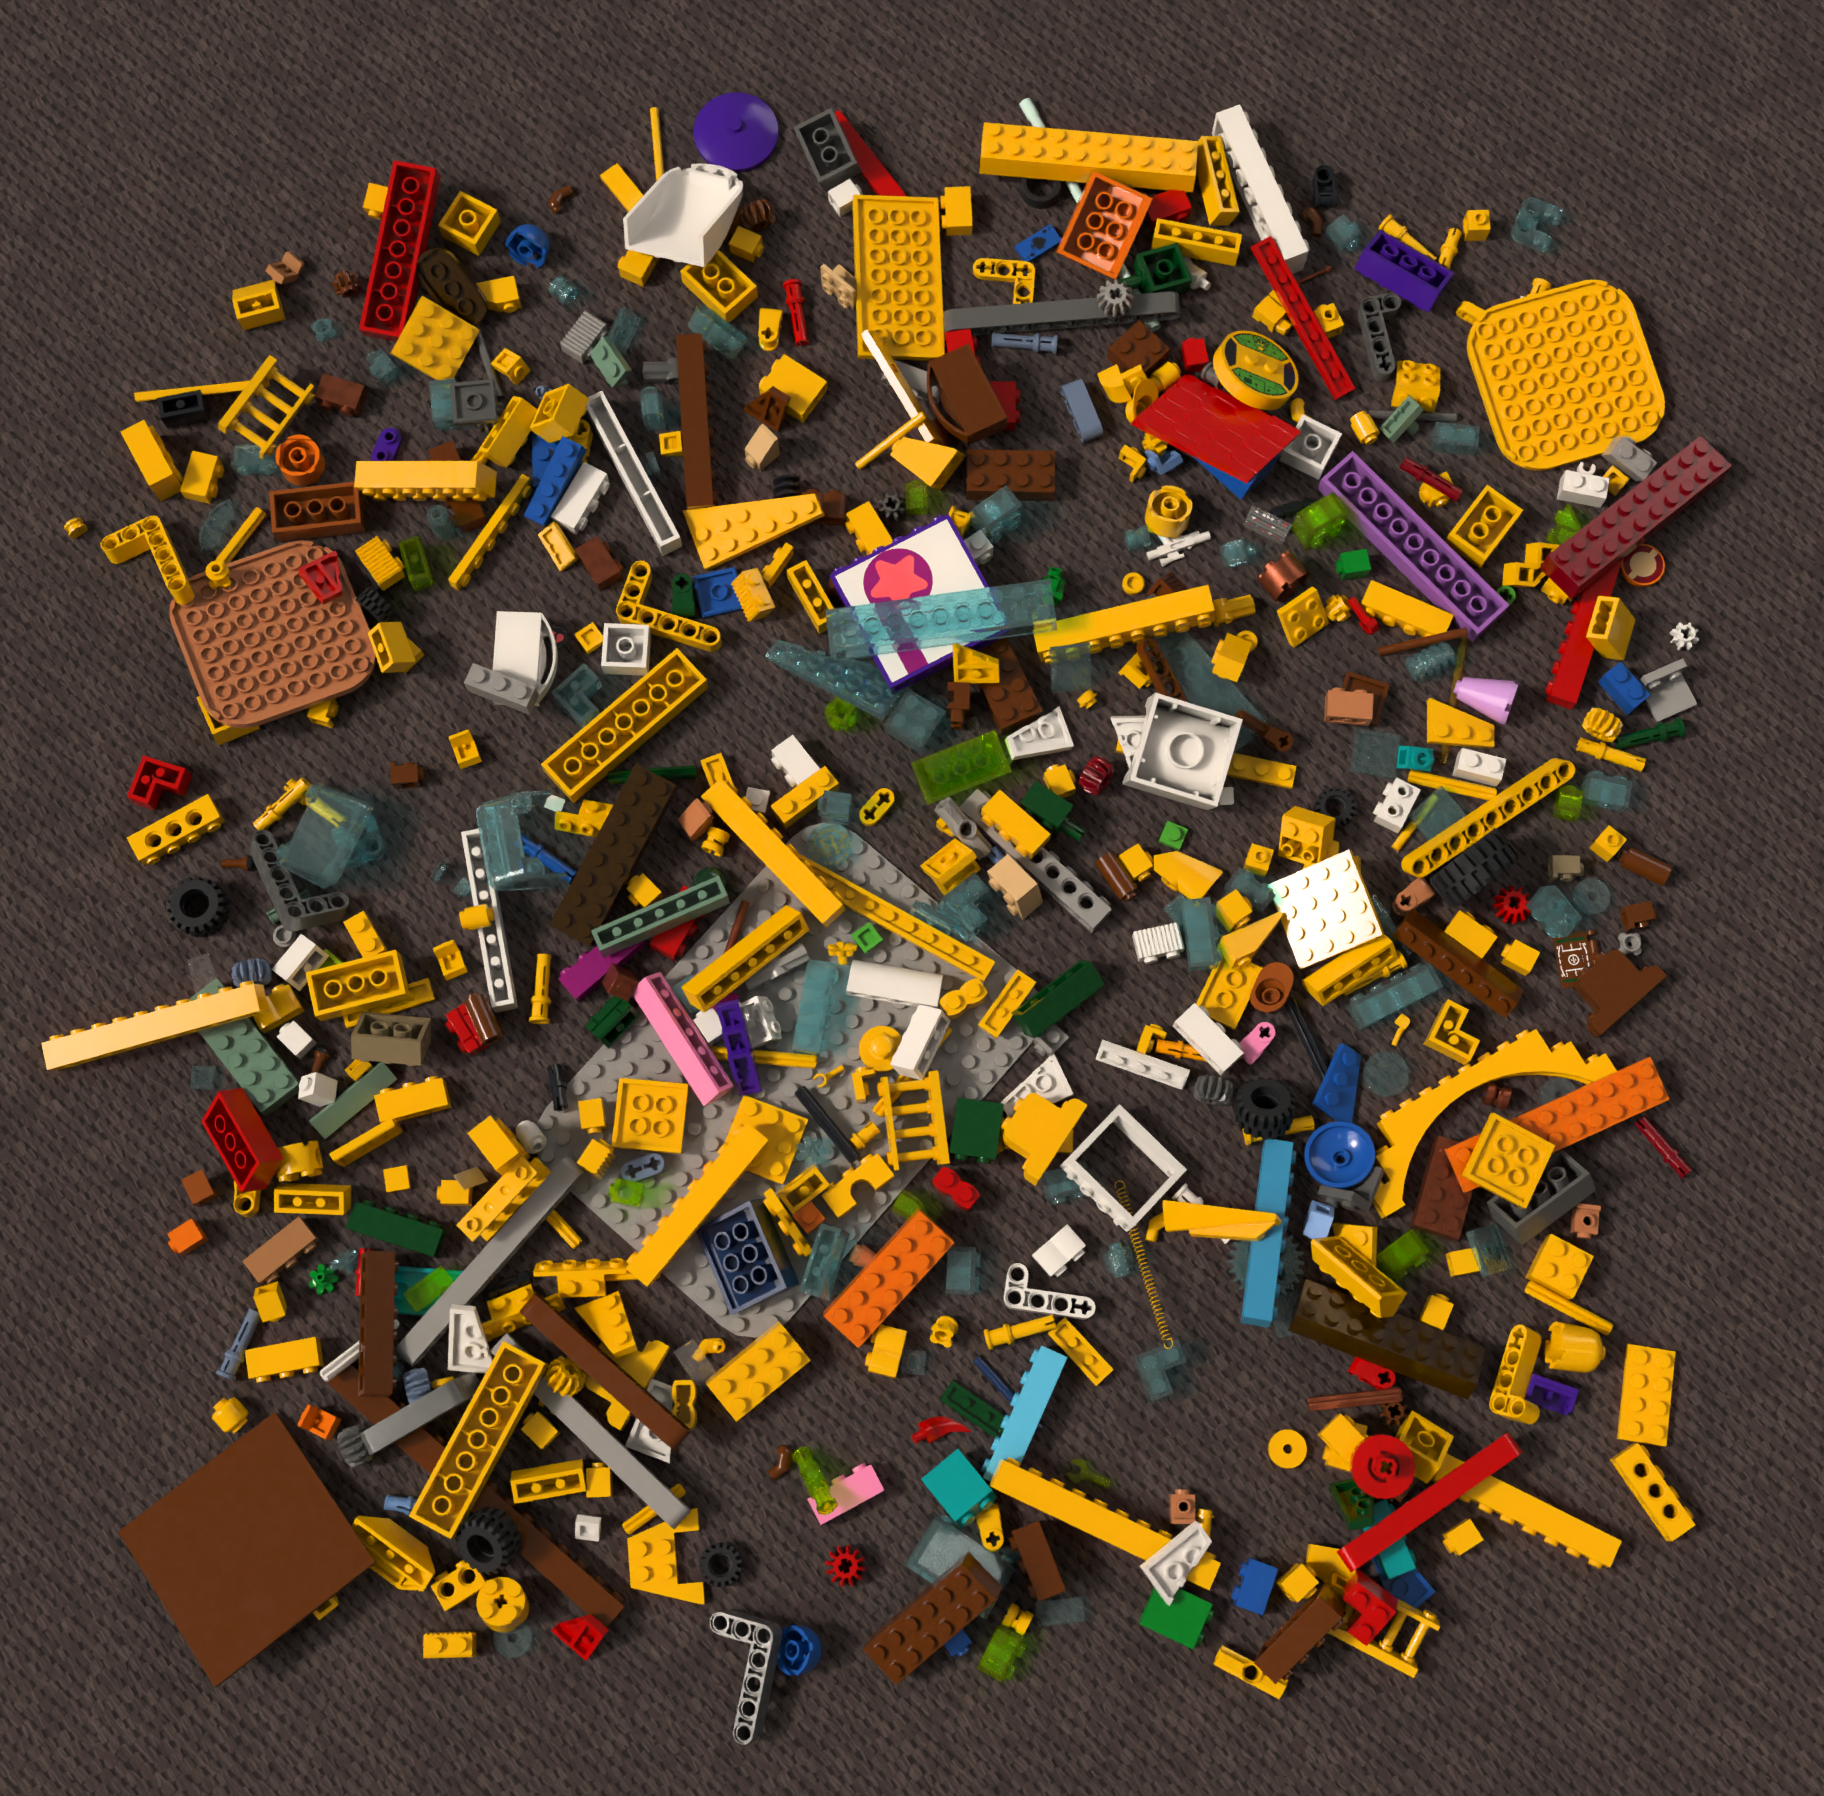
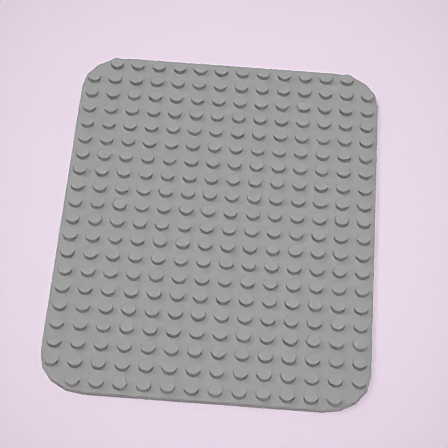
M819 823L805 827L785 845L787 846L790 843L799 854L995 961L984 983L982 982L987 990L986 1000L978 1007L967 1009L959 1018L951 1020L949 1027L952 1029V1032L937 1049L927 1072L938 1070L946 1136L948 1139L953 1132L957 1098L982 1100L1034 1040V1038L1024 1035L1014 1017L1011 1018L997 1039L978 1027L984 1015L1017 970L856 833L842 825ZM825 828H830V831H831V830H834V831L831 833V832H828L829 830H828V829H825ZM819 830L824 831L823 834L819 832V834L815 835V833H818ZM843 832H844V836H843L844 844H843V842H842V844L839 845V844H838V840H840V841L842 840V835H843ZM834 836L833 839L838 851H840L841 853L835 855V849L833 846H831L828 848V851L832 856L826 858L827 853L824 849L823 844L820 841L825 839V844L827 847L829 845H832L831 840L828 838ZM811 843H813L814 846H815V848H812V849H814V852H813V853L810 851V849H811L810 844H811ZM818 848H822L823 852L820 853ZM765 866L664 978L693 1021L697 1018L695 1015L701 1010L689 1003L681 987L724 954L741 900L750 902L737 943L785 905L799 911L809 931L786 949L802 942L810 961L789 971V974L773 982L770 980L748 991L743 982L732 993L740 996V1004L755 996H767L773 1005V1014L776 1021L780 1024L782 1039L770 1041L753 1050L817 1056L815 1069L756 1064L762 1091L747 1094L746 1096L804 1117L809 1121L784 1185L746 1171L702 1225L750 1200L761 1198L765 1200L766 1197L763 1193L770 1188L778 1196L777 1192L813 1163L829 1184L833 1181L837 1184L843 1179L841 1176L850 1168L857 1169L862 1165L860 1161L869 1154L874 1156L878 1153L887 1165L886 1152H889L885 1114L883 1117H879L872 1110L882 1098V1096L879 1097L877 1083L881 1082L880 1078L888 1076V1083L890 1084L894 1083L900 1075L893 1069L889 1072L875 1071V1077L863 1079V1082L867 1081L870 1095L866 1096V1102L857 1104L852 1073H855L857 1068L867 1067L859 1054V1044L862 1036L869 1029L876 1026L891 1027L903 1036L917 1007L847 995L846 990L853 959L943 975L939 1001L948 992L960 990L963 984L976 978L844 906L846 910L826 928L784 883ZM870 922L883 939V942L865 955L857 947V951L853 953V956H847V964H838V956L829 955L828 944L836 945V942L843 941L844 945L846 943L857 945L851 935ZM1034 987L1023 1003L1038 993ZM640 1006L635 1010L641 1016L609 1049L603 1045L567 1084L565 1092L569 1106L568 1109L564 1110L562 1106L563 1111H554L552 1101L538 1120L537 1126L546 1137L547 1143L537 1155L539 1160L551 1172L567 1156L577 1163L592 1139L597 1142L599 1139H602L612 1145L619 1078L689 1084ZM724 1039L712 1045L726 1047ZM718 1060L734 1087L719 1100L703 1106L689 1084L682 1154L613 1148L614 1151L612 1153L615 1155V1159L610 1164V1167L607 1168L608 1171L605 1172V1175L602 1176L603 1179L599 1180L585 1171L584 1176L570 1191L638 1252L644 1247L642 1242L648 1234L652 1233L654 1235L659 1229L657 1224L664 1215L669 1217L674 1211L672 1206L680 1196L684 1198L689 1193L687 1188L695 1178L699 1180L702 1177L703 1166L710 1160L714 1162L720 1155L717 1152L725 1143L743 1095L739 1096L729 1061ZM840 1065L844 1067L843 1071L828 1080V1085L824 1088L817 1087L823 1084V1077L813 1080V1077L818 1073L826 1074ZM806 1086L849 1141L853 1137V1133L857 1134L870 1121L877 1126L880 1133L866 1143L864 1149L858 1150L856 1148L860 1153V1157L855 1162L849 1163L795 1096L796 1090ZM924 1089L903 1091L891 1107L926 1103V1100H929L928 1091ZM602 1098L605 1107L607 1129H602L600 1134L588 1135V1132H584L581 1129L578 1101ZM922 1112L893 1116L894 1130L929 1126V1123H932L931 1114ZM930 1135L896 1139L897 1153L928 1150L935 1146L934 1137H930ZM649 1154H659L665 1161V1169L661 1174L637 1183L627 1182L621 1173L625 1163ZM655 1158L651 1159V1164L644 1167L645 1169L652 1167L655 1171L658 1169L661 1161L657 1162ZM930 1159L900 1162L899 1170H892L891 1166H888L895 1178L877 1192L866 1182L855 1184L851 1190V1196L857 1203V1207L840 1220L837 1219L822 1199L821 1195L824 1193L822 1191L811 1202L825 1217L826 1222L809 1237L793 1219L792 1215L794 1214L791 1213L780 1199L815 1254L809 1258H806L804 1254L799 1256L792 1246L795 1243L792 1236L789 1235L787 1237L778 1225V1222L781 1221L778 1215L774 1217L770 1213L800 1285L742 1312L730 1315L696 1232L664 1269L662 1274L723 1328L737 1336L757 1338L777 1321L784 1325L793 1317ZM631 1166L626 1176L630 1175L632 1178H635V1173L642 1171V1168L634 1169Z

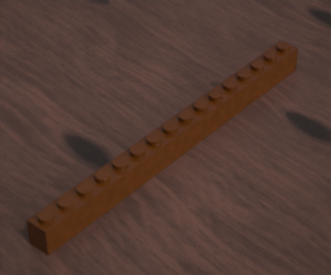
M354 1361L327 1382L374 1425L407 1406L402 1401L399 1403L392 1399L393 1393L387 1398L358 1397L359 1369L357 1366L359 1363L357 1361ZM426 1424L395 1442V1444L431 1475L446 1448L444 1445L446 1440L437 1432L434 1435L427 1430L429 1425ZM488 1479L471 1511L475 1513L483 1507L488 1506L491 1508L493 1506L497 1507L498 1510H504L507 1515L510 1514L513 1517L512 1520L519 1525L518 1530L523 1535L521 1537L523 1540L522 1550L519 1554L588 1615L591 1614L601 1621L608 1629L626 1607L623 1603L625 1598L616 1590L611 1593L604 1587L607 1582L598 1574L593 1577L586 1571L589 1568L586 1563L579 1558L575 1561L568 1554L571 1552L569 1548L561 1542L557 1545L551 1540L553 1535L545 1527L542 1526L539 1529L534 1525L535 1519L525 1510L521 1513L516 1509L515 1506L517 1504H514V1500L508 1495L503 1497L497 1492L499 1487L492 1480Z

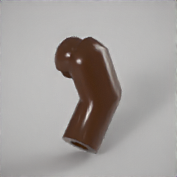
M570 185L553 192L548 202L553 213L560 212L563 209L561 205L563 199L574 195Z
M1314 207L1303 209L1302 217L1304 220H1310L1312 223L1311 237L1320 238L1322 236L1323 218Z
M787 1445L778 1447V1464L768 1470L774 1481L792 1467L793 1451Z

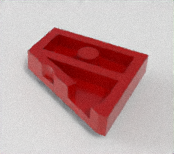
M336 551L298 568V574L322 605L342 596Z
M589 1614L557 1623L551 1631L587 1661L609 1629L601 1621Z

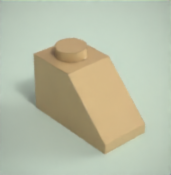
M764 424L759 426L745 448V460L753 469L757 467L762 471L780 455L778 438Z

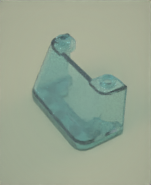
M316 783L314 785L311 784L305 794L308 797L307 802L309 804L291 841L286 843V845L281 844L277 850L276 856H278L276 864L325 889L336 884L341 877L373 811L374 805L324 784Z
M944 1514L941 1517L935 1515L904 1565L930 1583H933L969 1551L1003 1587L997 1599L979 1614L982 1618L987 1619L1016 1570L1013 1567L1015 1562L1002 1554L1001 1558L953 1527L954 1521Z

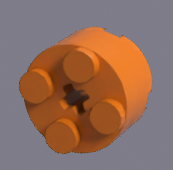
M292 435L277 447L275 454L276 463L287 481L298 486H306L319 481L325 469V460L319 447L311 438L305 435Z

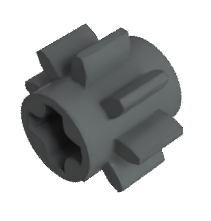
M897 493L894 496L886 494L884 501L879 500V506L882 507L879 509V515L885 514L886 521L889 518H894L895 521H898V515L905 514V509L902 508L905 505L904 500L899 501Z

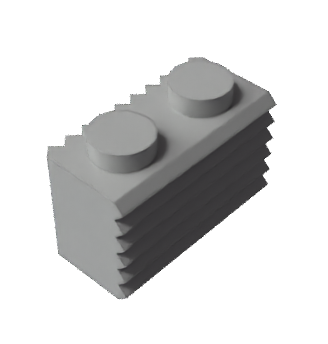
M585 310L560 342L562 351L582 364L586 360H591V351L602 337H606L609 334L607 324Z

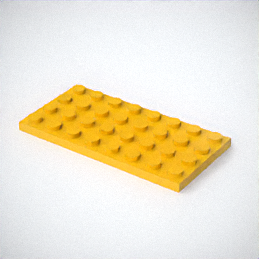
M853 195L858 359H875L861 335L866 330L877 332L893 360L931 361L944 355L938 198Z

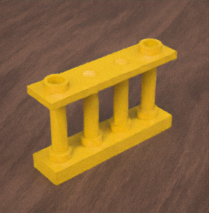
M271 355L268 356L218 423V429L224 434L229 429L232 431L236 430L262 448L259 454V458L262 460L266 455L270 457L277 448L275 443L304 404L309 405L315 396L313 394L314 385L311 383L304 390L279 373L276 368L277 359ZM268 378L270 380L273 378L300 397L293 407L265 389L263 384ZM255 395H260L287 414L281 424H278L252 406L251 400ZM242 412L245 414L249 413L275 431L268 441L239 422L238 417Z
M938 1070L926 1072V1077L923 1078V1081L915 1080L889 1084L888 1076L880 1078L881 1082L877 1083L879 1097H883L889 1152H886L887 1166H891L892 1170H899L900 1162L931 1158L937 1160V1165L950 1163ZM918 1089L928 1091L929 1100H926V1103L891 1107L890 1093ZM922 1112L931 1114L932 1123H929V1126L894 1130L893 1116ZM927 1135L934 1137L935 1146L932 1149L897 1153L896 1139Z
M521 1156L462 1218L457 1226L472 1242L480 1235L489 1242L548 1177L551 1171L538 1158H534L529 1163Z
M1398 1599V1612L1383 1641L1379 1643L1372 1640L1366 1647L1347 1632L1348 1618L1354 1611V1608L1349 1604L1345 1608L1346 1615L1342 1618L1344 1620L1343 1623L1335 1631L1330 1629L1328 1633L1414 1678L1418 1671L1414 1655L1428 1628L1431 1627L1438 1631L1440 1624L1434 1613L1425 1609L1422 1612ZM1408 1615L1420 1621V1624L1406 1651L1399 1654L1392 1650V1644Z

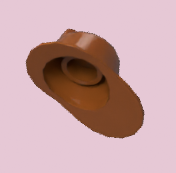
M1274 962L1266 965L1260 971L1250 994L1251 1004L1255 1009L1267 1014L1282 1009L1294 981L1293 972L1289 966L1284 963Z

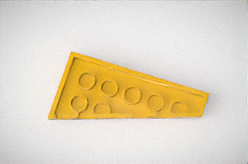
M816 494L683 510L705 570L713 569L825 516Z

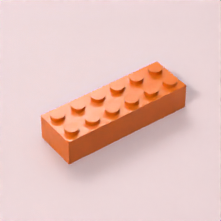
M918 1208L825 1309L823 1316L859 1348L955 1243L954 1240Z

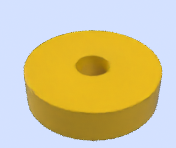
M1281 1430L1271 1437L1268 1444V1453L1271 1460L1281 1468H1294L1304 1461L1307 1454V1445L1304 1438L1296 1431ZM1286 1444L1292 1448L1289 1454L1283 1451V1447Z

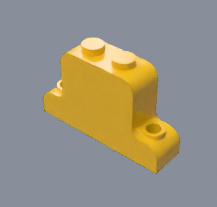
M1036 1093L1028 1094L1025 1099L1019 1098L1013 1108L1016 1111L1012 1118L1007 1116L1001 1126L1004 1130L1002 1141L1006 1146L1027 1159L1022 1169H1024V1177L1028 1182L1035 1186L1037 1185L1084 1113L1087 1104L1079 1099H1071L1065 1101L1062 1107L1059 1108Z
M648 1341L642 1352L637 1350L615 1359L602 1342L599 1345L602 1351L646 1390L671 1347L661 1341ZM587 1374L585 1380L586 1387L611 1402L605 1415L608 1417V1422L615 1428L623 1431L632 1413Z

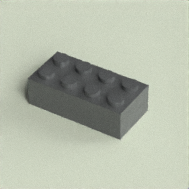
M1560 1149L1551 1154L1526 1209H1522L1498 1195L1490 1199L1487 1204L1494 1220L1523 1245L1595 1192L1596 1189L1590 1173L1565 1151Z

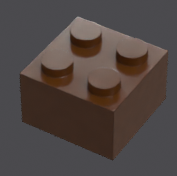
M1139 320L1108 348L1107 359L1112 364H1117L1122 373L1141 364L1148 378L1168 360L1170 348Z

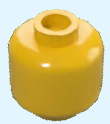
M235 1397L229 1400L222 1398L213 1406L216 1411L213 1413L212 1419L226 1433L230 1431L235 1433L248 1421L246 1419L248 1416L247 1409Z

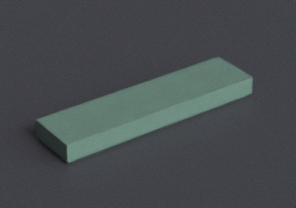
M379 1062L339 1095L334 1103L327 1105L309 1120L310 1123L326 1139L374 1099V1095L380 1094V1090L386 1089L395 1082L397 1077L383 1062Z

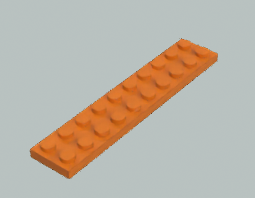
M1646 1057L1516 1116L1509 1121L1554 1144L1555 1147L1552 1152L1554 1153L1670 1099L1651 1057ZM1481 1133L1444 1149L1463 1193L1479 1187V1185L1461 1175Z

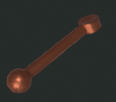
M1326 265L1318 272L1300 280H1295L1299 285L1324 273L1329 274L1332 271V267Z

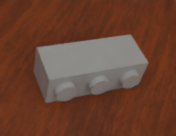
M474 663L464 681L469 692L529 715L539 696L535 686Z

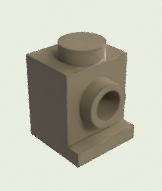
M1552 855L1548 859L1549 882H1554L1557 878H1560L1562 882H1570L1577 876H1583L1584 865L1580 863V856Z

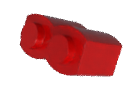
M942 1167L933 1178L932 1183L935 1189L942 1195L951 1197L953 1203L964 1211H970L979 1199L980 1195L975 1187L961 1181L960 1177L947 1167Z

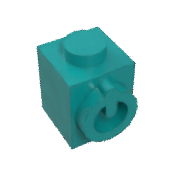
M1414 746L1398 747L1396 768L1431 771L1434 763L1433 749Z

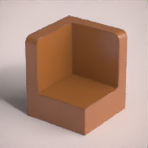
M199 1170L181 1180L192 1204L197 1207L219 1197L216 1188L211 1186L203 1170Z

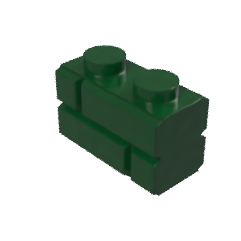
M613 996L606 1001L603 1008L596 1015L590 1018L585 1027L609 1049L641 1015L626 1000Z

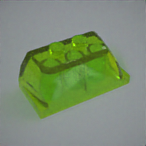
M995 730L910 763L926 805L1011 772Z

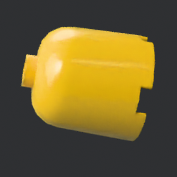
M1557 1321L1553 1322L1549 1327L1548 1331H1552L1550 1341L1545 1340L1544 1347L1545 1362L1550 1363L1549 1369L1589 1373L1594 1371L1601 1360L1604 1359L1605 1347L1600 1335L1593 1329Z

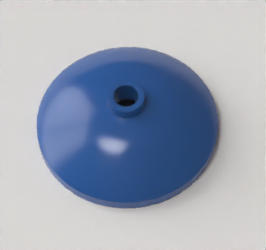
M1338 1121L1321 1126L1310 1136L1305 1147L1304 1158L1309 1173L1317 1182L1326 1187L1346 1189L1358 1185L1368 1177L1375 1163V1149L1370 1136L1362 1128L1349 1122ZM1344 1158L1345 1161L1343 1163H1338L1337 1159Z

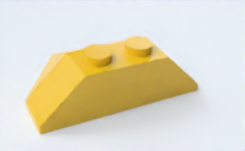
M357 1516L352 1527L376 1562L370 1568L400 1590H418L423 1592L435 1574L428 1547L391 1519Z

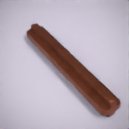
M1397 1387L1314 1396L1308 1398V1407L1310 1411L1401 1402L1403 1395L1401 1388Z

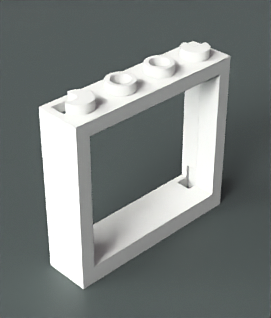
M1120 1104L1060 1165L1068 1174L1066 1177L1074 1180L1080 1186V1190L1086 1196H1090L1096 1202L1097 1207L1102 1212L1108 1213L1114 1219L1115 1225H1120L1126 1232L1140 1221L1187 1170ZM1112 1122L1169 1177L1134 1216L1121 1206L1076 1161Z

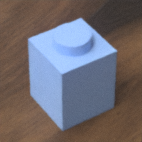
M1312 1200L1304 1222L1303 1235L1310 1239L1327 1237L1334 1219V1207Z

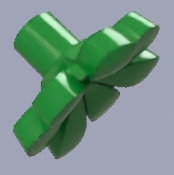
M324 1264L318 1265L317 1272H310L309 1276L313 1280L309 1282V1287L311 1289L317 1287L318 1295H323L325 1289L329 1293L334 1292L335 1287L333 1283H338L340 1280L339 1276L333 1275L336 1269L333 1266L326 1269Z

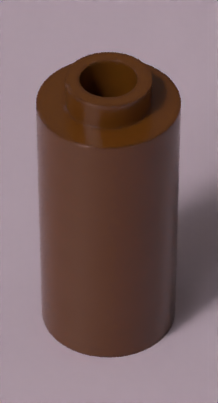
M1631 846L1627 850L1623 849L1618 858V861L1621 862L1620 867L1660 886L1665 884L1672 870V865Z
M1114 851L1106 853L1095 862V865L1120 901L1125 899L1128 902L1137 896L1136 891L1139 887Z
M479 992L470 994L464 1005L482 1045L486 1046L499 1041L504 1035L486 995Z

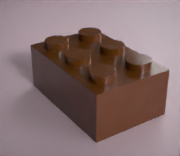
M1035 1521L1010 1531L1012 1536L1008 1537L1012 1550L1014 1552L1018 1550L1021 1559L1017 1560L1021 1574H1027L1029 1579L1026 1587L1030 1597H1036L1037 1601H1042L1066 1591L1040 1522Z

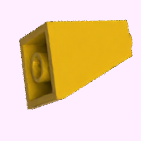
M903 437L901 440L898 439L892 446L893 451L890 454L926 484L939 491L966 457L964 453L954 448Z

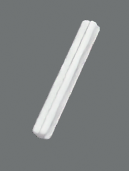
M397 1319L394 1320V1329L399 1327ZM359 1341L320 1371V1376L324 1381L329 1382L359 1358Z

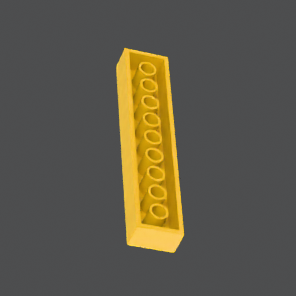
M984 122L979 174L1087 183L1091 172L1095 171L1121 184L1131 185V187L1193 192L1196 178L1198 141Z

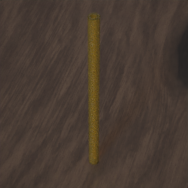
M1467 636L1459 638L1448 706L1457 709L1458 699L1456 698L1457 694L1453 692L1457 680H1462L1469 639ZM1441 745L1438 764L1444 763V765H1447L1450 745Z

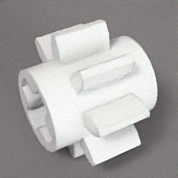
M1680 622L1676 629H1672L1670 632L1674 636L1670 643H1675L1678 646L1677 650H1680L1682 647L1690 650L1692 644H1696L1699 641L1695 637L1698 629H1694L1690 622L1684 626Z

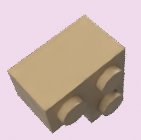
M1008 854L987 871L990 878L988 883L996 892L1000 890L1004 894L1003 898L1008 903L1006 907L1014 916L1018 914L1022 919H1025L1043 903L1038 884Z

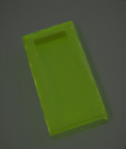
M441 1265L404 1292L403 1295L415 1312L419 1313L442 1296L454 1281Z

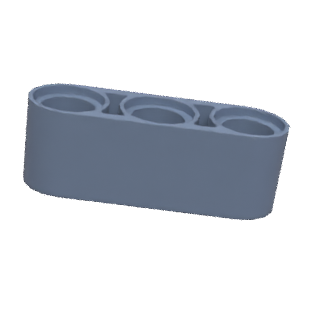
M1079 379L1060 386L1061 395L1065 396L1066 401L1064 402L1069 414L1073 415L1074 420L1072 421L1076 431L1082 437L1080 439L1081 442L1103 436L1101 422L1083 380Z

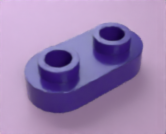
M387 428L380 433L371 454V461H395L402 444V437L398 430ZM388 436H393L392 440H386ZM385 455V458H384V459H382V460H379V459H378L379 456Z

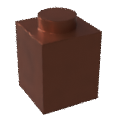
M612 963L602 980V984L609 994L628 1001L638 984V980L631 970Z

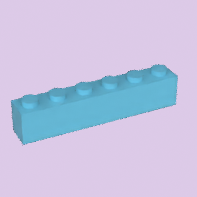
M1042 1345L1040 1350L1035 1348L1030 1358V1362L1033 1363L1030 1372L1025 1370L1020 1381L1024 1386L1020 1394L1015 1392L1010 1405L1014 1407L1011 1415H1005L1000 1426L1004 1429L1001 1438L996 1436L991 1446V1450L994 1451L991 1460L986 1458L981 1472L985 1473L984 1479L991 1481L1000 1459L1007 1461L1009 1457L1022 1463L1068 1357Z

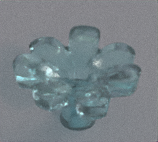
M810 1136L804 1137L805 1144L798 1143L796 1149L801 1151V1153L796 1155L797 1160L802 1161L805 1159L806 1167H810L813 1161L817 1165L822 1162L820 1155L826 1153V1149L820 1147L822 1141L819 1138H815L812 1141Z
M349 1248L345 1254L343 1252L336 1255L337 1259L330 1263L329 1268L332 1271L344 1269L348 1275L353 1273L355 1268L352 1265V1261L358 1256L357 1251Z

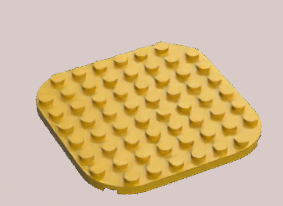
M1584 280L1495 305L1484 311L1469 331L1467 354L1497 445L1507 459L1521 468L1545 471L1603 454L1615 437L1628 436L1636 444H1639L1657 429L1663 418L1665 409L1663 390L1635 308L1631 300L1621 289L1617 290L1613 286L1608 285V282Z

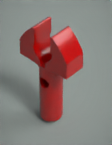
M1355 597L1350 598L1348 603L1360 619L1358 624L1368 635L1375 634L1379 630L1377 621L1367 615Z

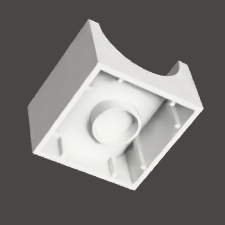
M1159 693L1153 694L1147 698L1145 705L1146 716L1141 737L1131 766L1124 776L1122 784L1205 810L1217 807L1243 719Z

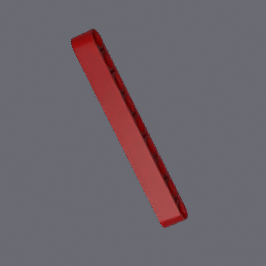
M1507 1432L1337 1551L1338 1555L1349 1571L1353 1572L1523 1453L1509 1432Z

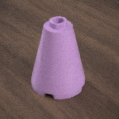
M1463 677L1462 681L1457 680L1453 693L1457 694L1456 698L1496 722L1505 725L1519 682Z

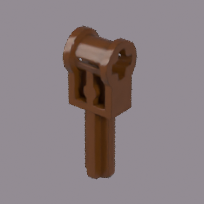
M1243 709L1235 713V717L1243 719L1241 725L1264 739L1269 747L1276 748L1282 752L1292 747L1293 737L1290 733L1262 722Z

